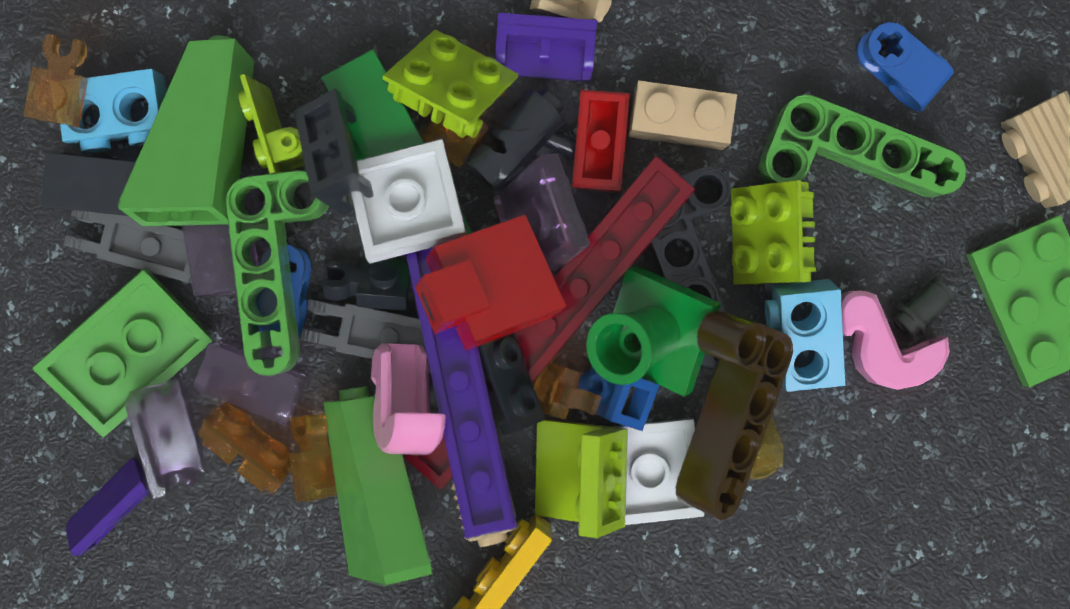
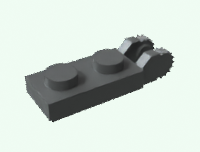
M72 211L71 216L76 217L79 221L91 224L96 222L105 225L100 243L91 241L88 237L73 234L72 236L66 235L65 246L97 254L96 258L140 270L146 267L151 273L189 283H196L207 236L169 226H141L129 216Z
M309 299L307 310L312 311L314 314L322 316L332 315L343 319L339 335L310 327L309 329L303 328L301 340L336 347L337 352L373 359L375 349L381 343L422 345L426 349L419 318L373 308L357 307V305L346 303L343 306Z

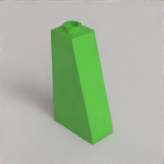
M212 36L209 40L188 42L120 198L118 209L141 226L229 224L226 206L227 193L231 185L240 179L247 118L241 108L238 95L240 91L244 90L240 75L246 74L253 78L255 63L236 39L227 36Z
M368 386L339 390V400L323 403L349 576L381 585H390L431 575V564L402 454L382 452L374 437L373 406L375 394H369Z

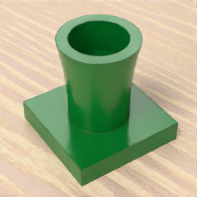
M634 265L625 273L613 314L599 318L588 333L587 354L595 371L611 383L627 385L644 377L685 397L693 392L705 355L697 344L699 326L709 312L720 310L722 303Z

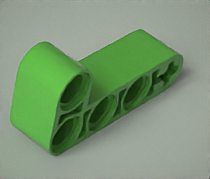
M811 95L797 96L781 108L758 164L759 176L765 184L802 180L808 173L815 154H818L929 198L956 191L961 187L966 177L965 163L953 151ZM793 109H804L810 114L812 127L809 132H801L792 125L790 117ZM840 126L849 127L856 134L857 143L853 150H846L837 142L836 135ZM886 144L894 145L901 153V164L897 169L889 167L883 160L882 152ZM776 153L787 154L793 160L795 168L790 178L781 177L774 171L772 162ZM940 165L938 173L945 178L944 181L935 184L936 175L925 169L912 171L916 166L927 169Z
M305 171L245 177L231 185L227 193L226 206L244 354L248 366L260 375L272 376L287 372L296 365L300 355L285 223L319 218L329 208L328 205L315 198L311 206L305 209H298L295 205L293 197L296 188L301 184L309 183L307 172ZM260 189L265 196V205L258 214L250 216L244 206L245 198L252 190ZM264 238L270 244L271 256L264 265L258 266L252 261L250 251L253 243ZM266 288L271 289L276 294L278 300L277 307L270 316L261 314L256 305L258 294ZM277 323L281 325V330L262 332L259 330V325ZM272 344L276 347L281 346L283 353L282 356L273 360V358H265L263 350Z

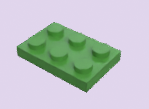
M1061 215L1051 217L966 254L1022 386L1031 387L1070 370V236Z
M144 267L40 359L32 369L104 438L213 341L214 337Z

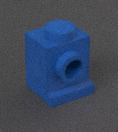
M592 366L591 370L586 371L579 379L578 393L580 399L577 407L604 417L609 421L643 431L660 385L642 378L627 385L614 384L602 378ZM631 386H634L636 389L627 413H622Z

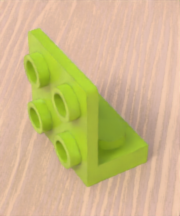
M550 419L537 423L536 515L579 522V536L599 538L625 527L628 429Z

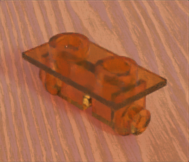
M227 401L202 422L204 425L197 433L204 439L202 445L210 449L228 465L234 461L238 454L245 458L237 472L258 488L261 493L267 490L271 495H274L284 483V479L301 462L289 452L283 443L272 439L256 426L246 413L234 408Z

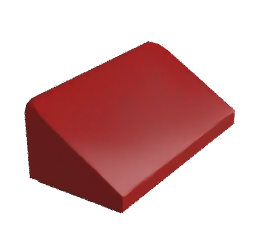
M581 90L573 188L623 193L631 106L630 93Z

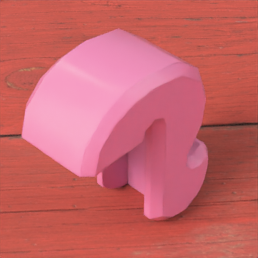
M861 290L847 291L841 294L843 336H850L855 332L852 348L853 361L856 369L868 382L898 390L921 385L935 377L943 369L950 353L948 337L936 336L900 351L876 294Z
M381 343L373 354L371 380L376 385L373 406V429L377 445L382 452L388 454H430L438 447L442 440L445 414H430V373L426 349L422 345Z

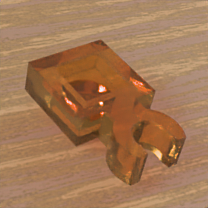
M48 34L43 42V53L48 60L47 69L32 67L23 116L29 119L79 128L88 79L74 74L75 69L86 59L87 46L81 40L73 39L71 52L67 56L61 57L58 51L60 38Z

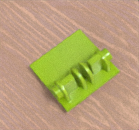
M435 29L385 73L383 80L389 83L387 91L393 94L394 101L412 108L423 117H426L433 109L432 122L438 124L444 119L443 126L454 131L461 138H464L466 135L475 138L483 125V120L478 117L518 78L519 74L501 65L497 60L486 57L458 42L454 37L445 35Z
M246 74L240 75L244 90L238 93L239 101L247 120H254L259 139L254 140L253 145L261 167L263 169L268 168L270 174L292 172L296 168L305 166L298 130L292 127L282 128L270 88Z
M795 180L731 189L734 285L811 282V272H816V267H814V247H803V243L815 242V237H803L802 228L815 227V222H802V218H813L814 192H809V182Z

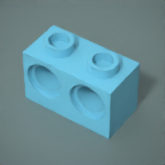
M146 69L54 83L62 142L80 147L81 153L111 150L110 142L129 140V146H143L167 93L165 76L154 69ZM146 98L149 105L147 115L142 120L133 122L130 115L133 103L138 99ZM97 105L100 111L99 120L95 126L86 129L83 124L84 112L89 107Z
M830 279L771 285L772 300L765 301L767 327L787 334L793 342L792 360L782 385L786 392L845 386L841 290ZM802 302L812 303V311L806 319L802 321L791 320V313L796 305ZM805 350L815 351L814 359L808 366L802 368L794 367L795 358L799 353Z

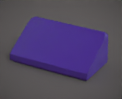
M130 459L68 520L66 532L69 551L74 556H81L92 550L158 485V480L137 459Z

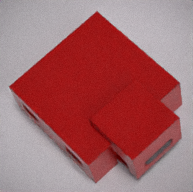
M526 215L434 246L426 257L431 273L423 275L415 286L434 333L436 334L457 326L456 330L465 351L551 319L566 307Z

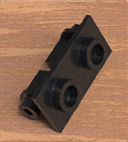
M512 333L478 346L486 383L491 381L494 391L489 392V398L496 427L500 426L502 434H512L544 421L545 417L515 334Z

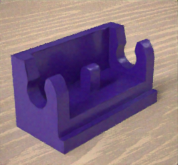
M498 13L495 60L518 73V77L591 82L597 20Z

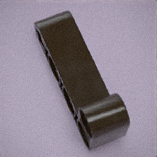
M713 310L703 318L699 326L697 344L703 353L720 360L679 472L675 491L680 502L719 520H726L735 513L742 500L792 360L793 342L791 337L785 333L720 310Z

